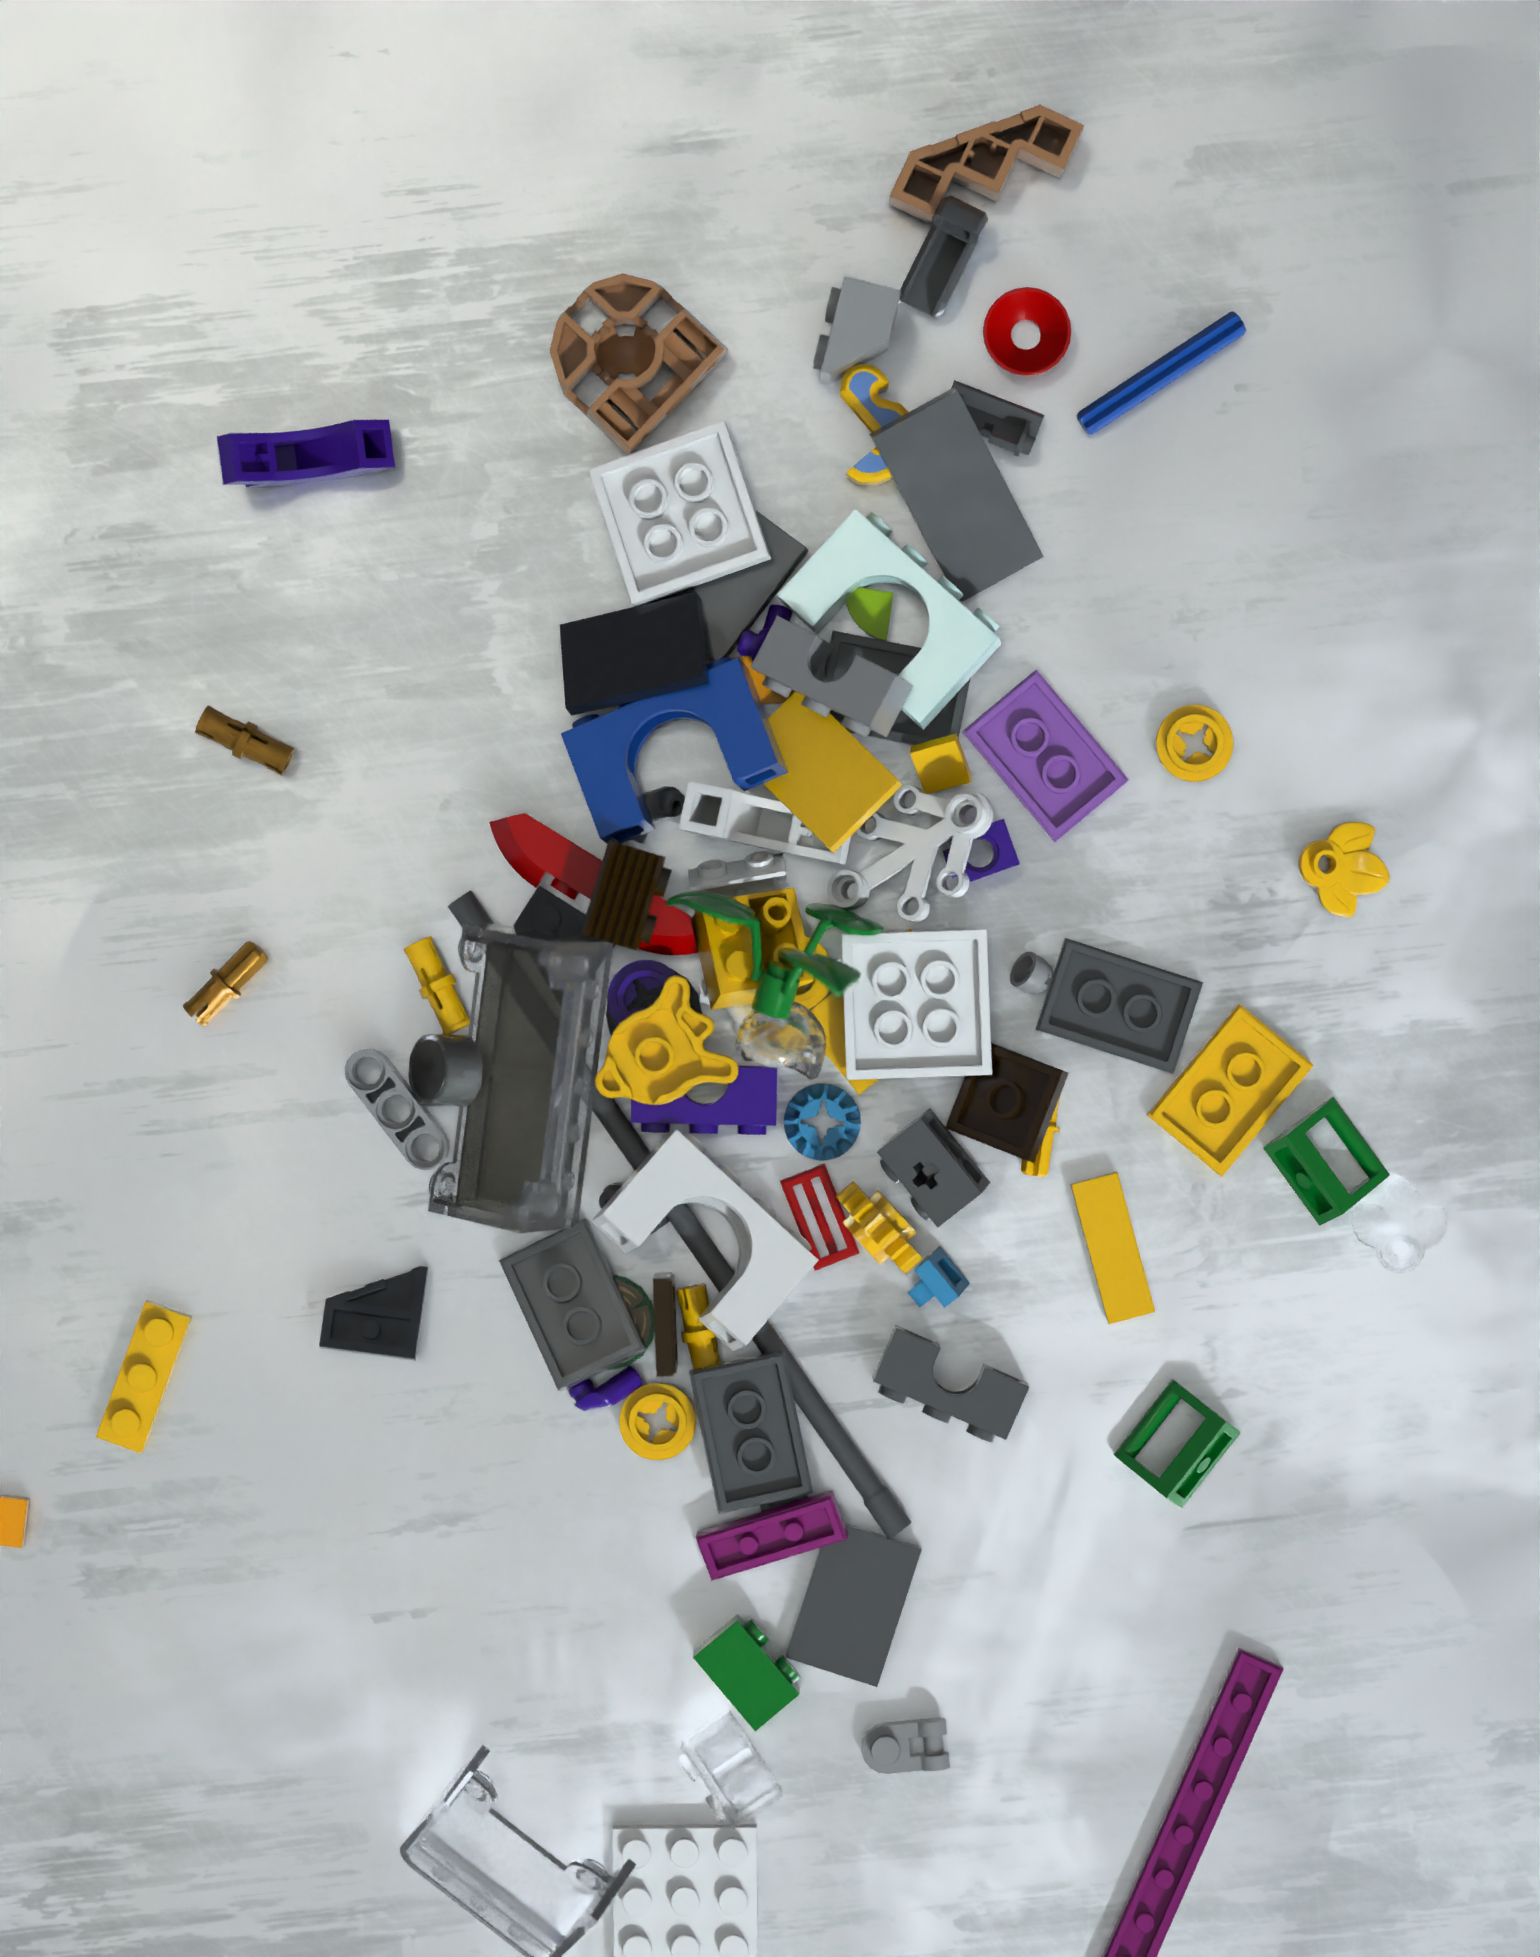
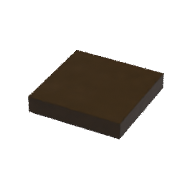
M991 1043L992 1075L965 1076L946 1128L1034 1163L1069 1073Z
M657 1272L653 1277L656 1377L674 1376L678 1368L675 1274H672V1272Z

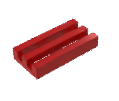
M825 1163L780 1180L800 1234L809 1242L812 1248L810 1252L818 1259V1262L813 1266L815 1271L860 1253L853 1234L842 1223L846 1216L840 1201L836 1197L837 1193ZM820 1177L847 1248L838 1251L812 1185L811 1179ZM798 1184L803 1186L829 1255L820 1258L793 1186Z

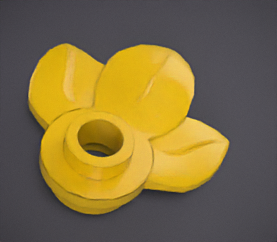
M1346 822L1339 824L1333 828L1326 840H1316L1304 847L1299 856L1298 867L1300 875L1306 883L1316 887L1321 905L1334 915L1353 917L1357 906V894L1367 895L1378 892L1390 881V874L1384 862L1375 854L1368 852L1374 838L1375 828L1367 823ZM1323 855L1330 862L1329 869L1325 873L1318 867V861Z

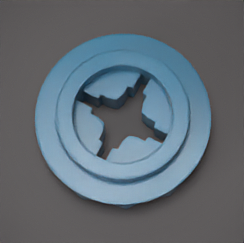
M825 1083L813 1084L797 1092L787 1105L784 1114V1129L790 1144L801 1155L819 1161L834 1159L847 1152L856 1142L861 1126L859 1109L853 1098L843 1089ZM821 1101H826L825 1109H828L829 1117L836 1118V1121H844V1125H836V1127L827 1129L824 1143H819L816 1127L808 1126V1123H801V1119L817 1116L818 1109L821 1108Z

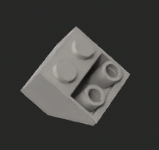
M845 276L841 289L832 287L825 313V322L832 323L830 336L820 334L813 361V369L821 370L820 383L830 385L842 378L849 368L865 364L888 350L900 302L901 290Z

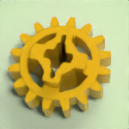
M852 1181L836 1195L841 1204L850 1212V1215L842 1223L880 1265L890 1258L906 1274L923 1259L908 1242L917 1232L879 1190L868 1197Z

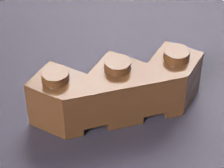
M1038 105L997 122L993 121L957 134L956 137L931 146L929 144L910 151L890 194L889 205L929 224H933L935 214L952 182H956L989 199L997 201L1017 158L1061 178L1081 136L1084 125L1045 106Z

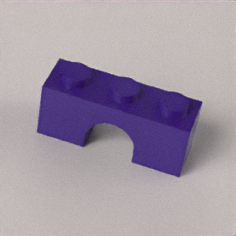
M738 1066L736 1080L729 1083L725 1094L712 1103L696 1102L689 1098L687 1094L672 1102L660 1105L643 1104L631 1099V1123H641V1132L669 1133L670 1124H689V1133L718 1134V1125H738L737 1134L766 1135L767 1126H776L777 1067Z

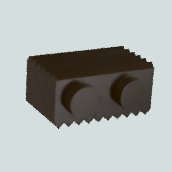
M609 840L580 934L636 951L639 949L640 942L650 944L658 916L649 914L655 895L664 898L672 869L663 867L666 857Z

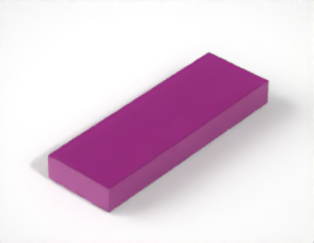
M831 1490L697 1531L695 1538L711 1580H716L847 1540L849 1533L834 1492Z

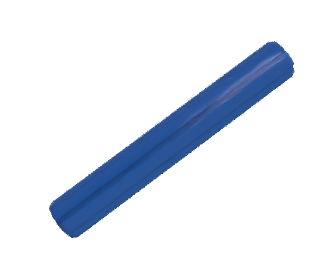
M1234 311L1229 312L1080 410L1077 414V420L1083 430L1088 435L1094 434L1243 336L1246 332L1243 321Z

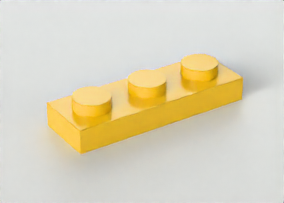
M149 1300L145 1301L98 1429L97 1438L138 1453L144 1452L193 1316Z

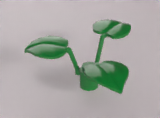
M709 891L682 892L670 897L666 904V907L677 904L684 905L722 921L744 924L750 929L753 970L750 979L759 982L751 1008L763 1015L777 1019L789 1018L800 983L799 979L803 971L820 981L837 998L849 986L860 979L861 972L854 967L825 955L813 954L826 930L837 927L850 934L871 936L882 933L884 928L870 919L860 917L854 912L841 907L822 903L808 904L805 912L821 921L817 925L805 950L781 948L779 952L780 957L793 963L794 966L771 961L768 969H763L760 922L754 918L755 910L730 897Z

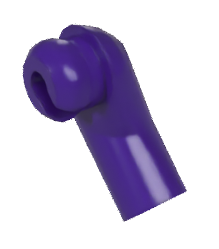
M628 1366L597 1388H595L592 1380L589 1378L570 1387L568 1393L576 1401L574 1406L582 1411H588L617 1404L640 1388L643 1383L637 1371L633 1367Z

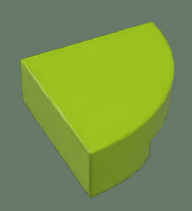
M857 587L846 599V606L852 619L868 636L887 641L893 592Z

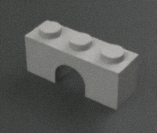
M777 616L750 667L765 676L762 685L788 698L791 690L805 696L801 705L826 718L831 710L845 716L841 725L867 738L870 730L887 738L913 685L898 675L856 655L849 670L843 677L836 681L827 682L824 672L825 664L834 646L819 636Z

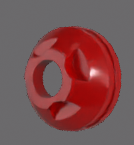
M1016 288L1003 294L989 308L983 326L984 344L990 357L1003 370L1020 376L1039 375L1056 366L1065 355L1071 338L1070 319L1061 302L1050 293L1038 288ZM1026 321L1037 326L1040 332V341L1034 348L1021 349L1013 343L1011 331L1016 324Z

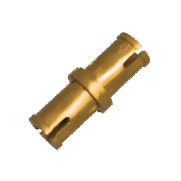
M209 705L202 713L195 730L196 734L202 735L232 750V756L238 759L246 757L281 776L288 767L295 750L294 747L288 746L258 731L257 725L249 721L247 724L234 720Z

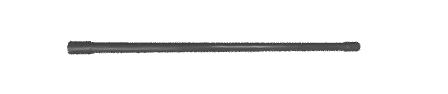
M470 890L447 907L470 940L480 948L635 1171L651 1153L615 1100L599 1093L595 1084V1071L500 937L494 922ZM687 1203L676 1205L669 1211L666 1217L720 1293L735 1272ZM767 1320L752 1338L753 1342L762 1354L781 1350L785 1352L795 1402L863 1498L864 1505L886 1537L889 1539L911 1524L910 1519L890 1490L880 1482Z

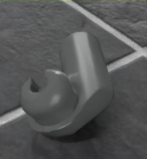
M664 786L643 793L653 822L682 814L685 796L675 787ZM648 833L631 840L644 845Z

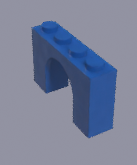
M724 657L708 663L709 684L616 705V710L600 717L598 714H591L576 720L572 724V729L561 733L598 835L606 844H608L609 840L622 844L656 829L639 786L637 760L647 738L655 730L672 721L695 720L710 726L716 735L733 782L743 791L788 773L749 669L738 657L733 660L730 657Z

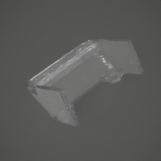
M482 1745L458 1771L400 1847L401 1856L413 1870L525 1957H562L598 1922L636 1864L628 1859L612 1876L608 1874L606 1868L601 1863L593 1859H574L567 1866L492 1808L498 1798L494 1783L488 1775L477 1770L490 1752L488 1748Z

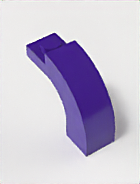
M351 420L335 425L300 431L229 433L217 436L223 485L245 484L246 487L291 485L340 479L395 468L389 420Z

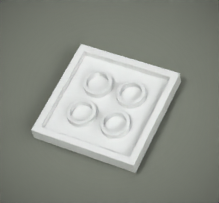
M725 421L588 469L631 602L635 607L772 559Z
M987 929L880 933L871 936L841 935L842 962L861 972L858 982L849 986L843 993L846 1080L992 1075Z
M757 1824L613 1825L614 1957H758Z

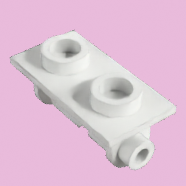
M760 851L747 855L744 860L725 863L723 860H709L699 864L697 868L688 869L691 891H709L727 897H735V890L745 889V893L748 895L789 888L783 853L772 854L768 851Z

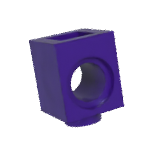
M1004 819L993 822L984 835L973 839L984 840L991 846L993 855L990 863L985 867H975L967 861L965 872L969 877V881L972 882L1020 864ZM952 839L948 840L950 846ZM950 848L942 851L946 864ZM952 874L951 877H957V874Z

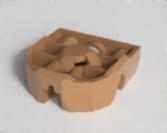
M623 273L593 282L583 290L571 307L569 306L559 316L550 347V354L564 396L627 455L632 454L728 353V348L687 309L675 301L661 285L651 280ZM661 298L677 315L658 334L656 329L653 330L647 325L648 322L642 316ZM589 301L608 317L602 323L603 326L598 332L595 330L592 336L586 333L573 320L575 315ZM623 324L635 325L634 336L625 335L618 337L614 326ZM676 333L682 336L705 360L698 356ZM664 361L676 375L660 389L650 402L637 388H641L653 380ZM593 370L595 375L599 376L609 387L588 407L572 390ZM635 373L636 375L635 378L626 380L618 378L619 374L629 375ZM612 403V404H613L621 413H623L639 430L636 431V430H635L621 415H619L609 404Z

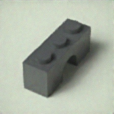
M895 1325L872 1377L873 1382L880 1384L878 1393L902 1404L905 1403L907 1397L925 1404L922 1410L923 1413L945 1423H949L951 1416L969 1424L966 1432L990 1443L993 1442L995 1436L1006 1440L1029 1390L1028 1383L983 1363L977 1379L971 1386L959 1391L945 1389L937 1383L933 1376V1366L941 1349L940 1344Z

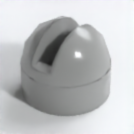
M1026 952L1013 965L1010 982L1013 986L1026 993H1040L1048 988V985L1045 984L1047 978L1050 979L1053 976L1051 966L1045 959L1035 953Z

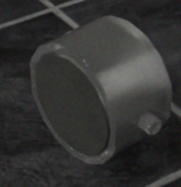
M423 1035L415 1043L409 1061V1083L417 1101L424 1106H468L475 1100L482 1083L483 1062L480 1050L475 1041L467 1035Z

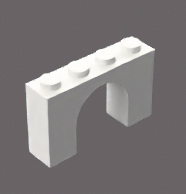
M676 1129L659 1142L591 1222L627 1254L638 1248L676 1205L696 1203L708 1206L719 1212L729 1222L735 1232L739 1247V1259L731 1280L699 1316L698 1320L732 1351H735L750 1342L818 1262V1259L810 1252L812 1249L811 1245L803 1236L793 1230L787 1231L775 1220L776 1213L767 1203L759 1198L752 1199L739 1187L741 1182L730 1169L723 1165L717 1167L704 1155L706 1151L704 1146L694 1136L686 1132L681 1134Z

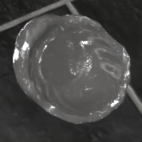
M794 1001L788 1019H777L752 1010L739 1026L735 1050L740 1052L741 1049V1056L745 1061L754 1060L773 1068L788 1067L813 1080L818 1077L824 1062L826 1035L816 1015L806 1006Z

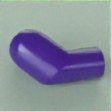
M770 605L763 629L759 634L750 630L742 632L737 648L738 653L744 657H752V661H754L776 617L779 616L790 622L792 610L781 605Z

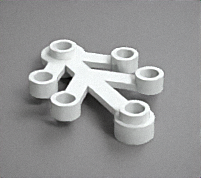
M912 785L901 786L895 792L893 798L894 805L898 811L911 816L925 812L944 819L929 829H923L888 820L881 813L875 812L871 816L876 819L875 830L867 833L865 822L856 833L868 840L875 841L884 838L903 843L904 845L860 873L849 869L839 870L834 873L827 885V894L830 901L844 909H858L868 900L871 889L912 864L905 893L900 896L897 902V912L905 920L911 922L923 921L930 911V904L925 894L939 846L952 839L946 868H943L938 873L936 885L938 890L944 895L950 897L964 895L970 883L965 868L973 839L984 835L990 828L993 820L992 805L987 797L979 792L971 790L962 791L951 800L925 794L922 789ZM914 792L916 801L912 807L906 808L904 804L905 797L908 793ZM974 807L977 811L976 819L973 823L967 824L965 820L966 812ZM956 873L959 879L958 885L955 889L949 890L947 880L952 874ZM852 883H856L858 885L857 895L855 898L849 899L847 895L848 887ZM917 899L919 909L914 915H910L908 913V904L911 900Z

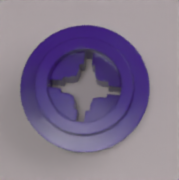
M638 960L621 968L613 977L607 994L608 1008L617 1025L634 1012L646 1009L645 1007L638 1009L635 1007L630 1011L627 1009V1006L633 1004L632 1001L638 997L637 986L634 983L635 979H638L639 983L644 985L647 990L658 989L664 985V982L670 976L676 975V973L665 964L654 960Z

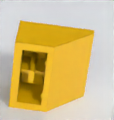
M794 887L730 897L756 911L754 918L760 922L762 968L768 969L771 961L794 966L793 963L779 956L781 948L804 951L807 946ZM696 910L692 917V924L711 1010L752 1004L759 982L750 979L753 970L750 929L744 924L722 921ZM803 971L798 987L813 982L814 977Z

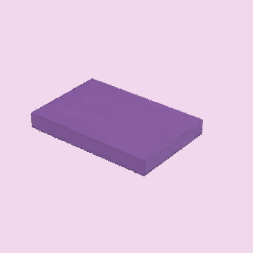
M1037 669L962 731L1054 842L1129 781Z

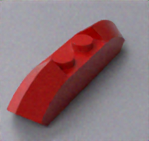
M526 813L489 822L494 839L503 856L512 868L528 883L537 888L546 874L549 873L555 877L550 886L573 900L576 899L579 893L591 900L602 860ZM655 895L649 914L658 916L650 944L640 942L639 949L662 955L699 953L691 916L674 905L666 907L667 901Z

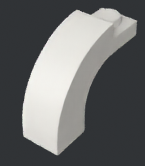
M688 781L678 828L736 843L843 865L846 864L851 840L850 837L832 853L780 801Z

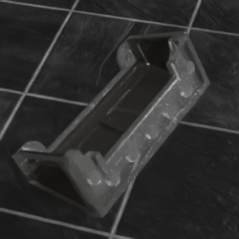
M463 924L458 954L464 969L476 973L467 1042L472 1044L477 1052L480 1062V1076L474 1094L468 1100L460 1101L453 1162L442 1164L432 1175L429 1182L430 1197L428 1211L517 1233L576 1227L580 1212L596 1085L595 1077L598 1069L613 943L596 938L496 924Z

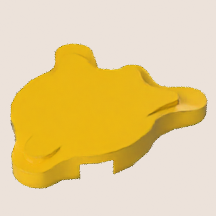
M678 975L670 976L664 982L659 997L652 1005L646 1009L634 1012L615 1028L608 1043L604 1065L595 1077L596 1088L600 1094L607 1098L625 1097L643 1104L660 1105L667 1104L684 1096L691 1088L704 1082L729 1084L736 1080L738 1065L735 1060L721 1054L709 1052L703 1047L704 1040L714 1032V1022L709 1017L691 1008L689 1002L690 986L685 978Z

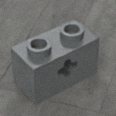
M931 1108L888 1140L877 1152L882 1158L880 1164L886 1175L895 1183L901 1182L912 1195L910 1200L916 1212L927 1221L931 1219L937 1228L982 1194L990 1184V1181ZM933 1164L937 1167L938 1172L927 1177L922 1169Z

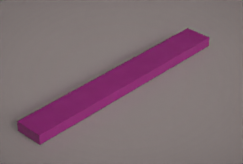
M1238 1647L1102 1957H1157L1284 1670L1281 1665Z

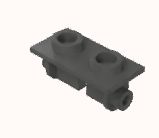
M954 380L952 388L955 387L959 391L981 436L989 438L988 443L1014 452V456L1018 457L1019 453L1029 456L1045 415Z

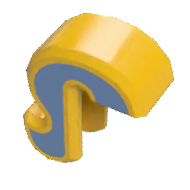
M860 364L849 368L843 375L840 397L872 433L907 414L908 411L899 403L881 399L878 395L888 390V378L875 366ZM874 448L855 464L845 476L855 484L865 486H877L892 479L877 448Z

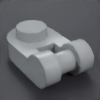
M927 1718L885 1722L874 1725L866 1732L862 1739L861 1750L864 1761L874 1771L886 1774L921 1770L937 1771L950 1768L949 1752L944 1751L942 1735L947 1734L946 1719ZM923 1737L924 1753L910 1754L909 1738Z

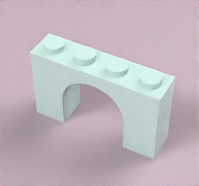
M855 509L777 596L787 608L792 610L798 618L818 634L843 607L846 599L857 587L865 588L878 583H893L904 586L916 593L927 606L929 632L920 652L898 676L913 685L901 710L924 730L999 648L1001 642L995 634L999 626L980 608L971 613L961 604L959 600L964 596L963 593L947 578L942 576L936 581L923 570L928 562L910 545L906 544L902 550L888 538L893 531L878 516L871 512L865 518Z

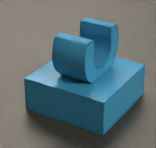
M939 1246L927 1255L914 1269L921 1279L907 1293L919 1308L934 1296L945 1308L962 1294L970 1282L941 1246Z

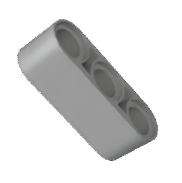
M363 1049L352 1054L345 1066V1078L348 1084L405 1159L413 1167L421 1170H429L442 1164L450 1151L449 1139L389 1058L376 1049ZM364 1057L374 1058L381 1067L380 1077L374 1084L362 1083L356 1075L357 1063ZM399 1095L408 1101L410 1114L404 1122L397 1123L387 1117L385 1104L391 1096ZM421 1134L432 1135L439 1143V1154L432 1161L420 1159L414 1151L415 1140Z

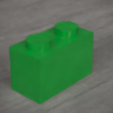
M737 1614L696 1648L693 1658L756 1732L800 1695V1687L796 1681L801 1676L784 1655H781L776 1660L765 1647V1644L770 1639L752 1618L745 1623Z

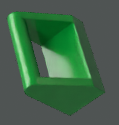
M1334 1097L1328 1099L1263 1147L1319 1226L1347 1212L1390 1176ZM1324 1117L1368 1176L1367 1179L1349 1192H1347L1305 1134Z
M1172 1379L1113 1455L1165 1498L1183 1508L1241 1432ZM1183 1399L1206 1419L1159 1478L1139 1463L1135 1457L1178 1402Z

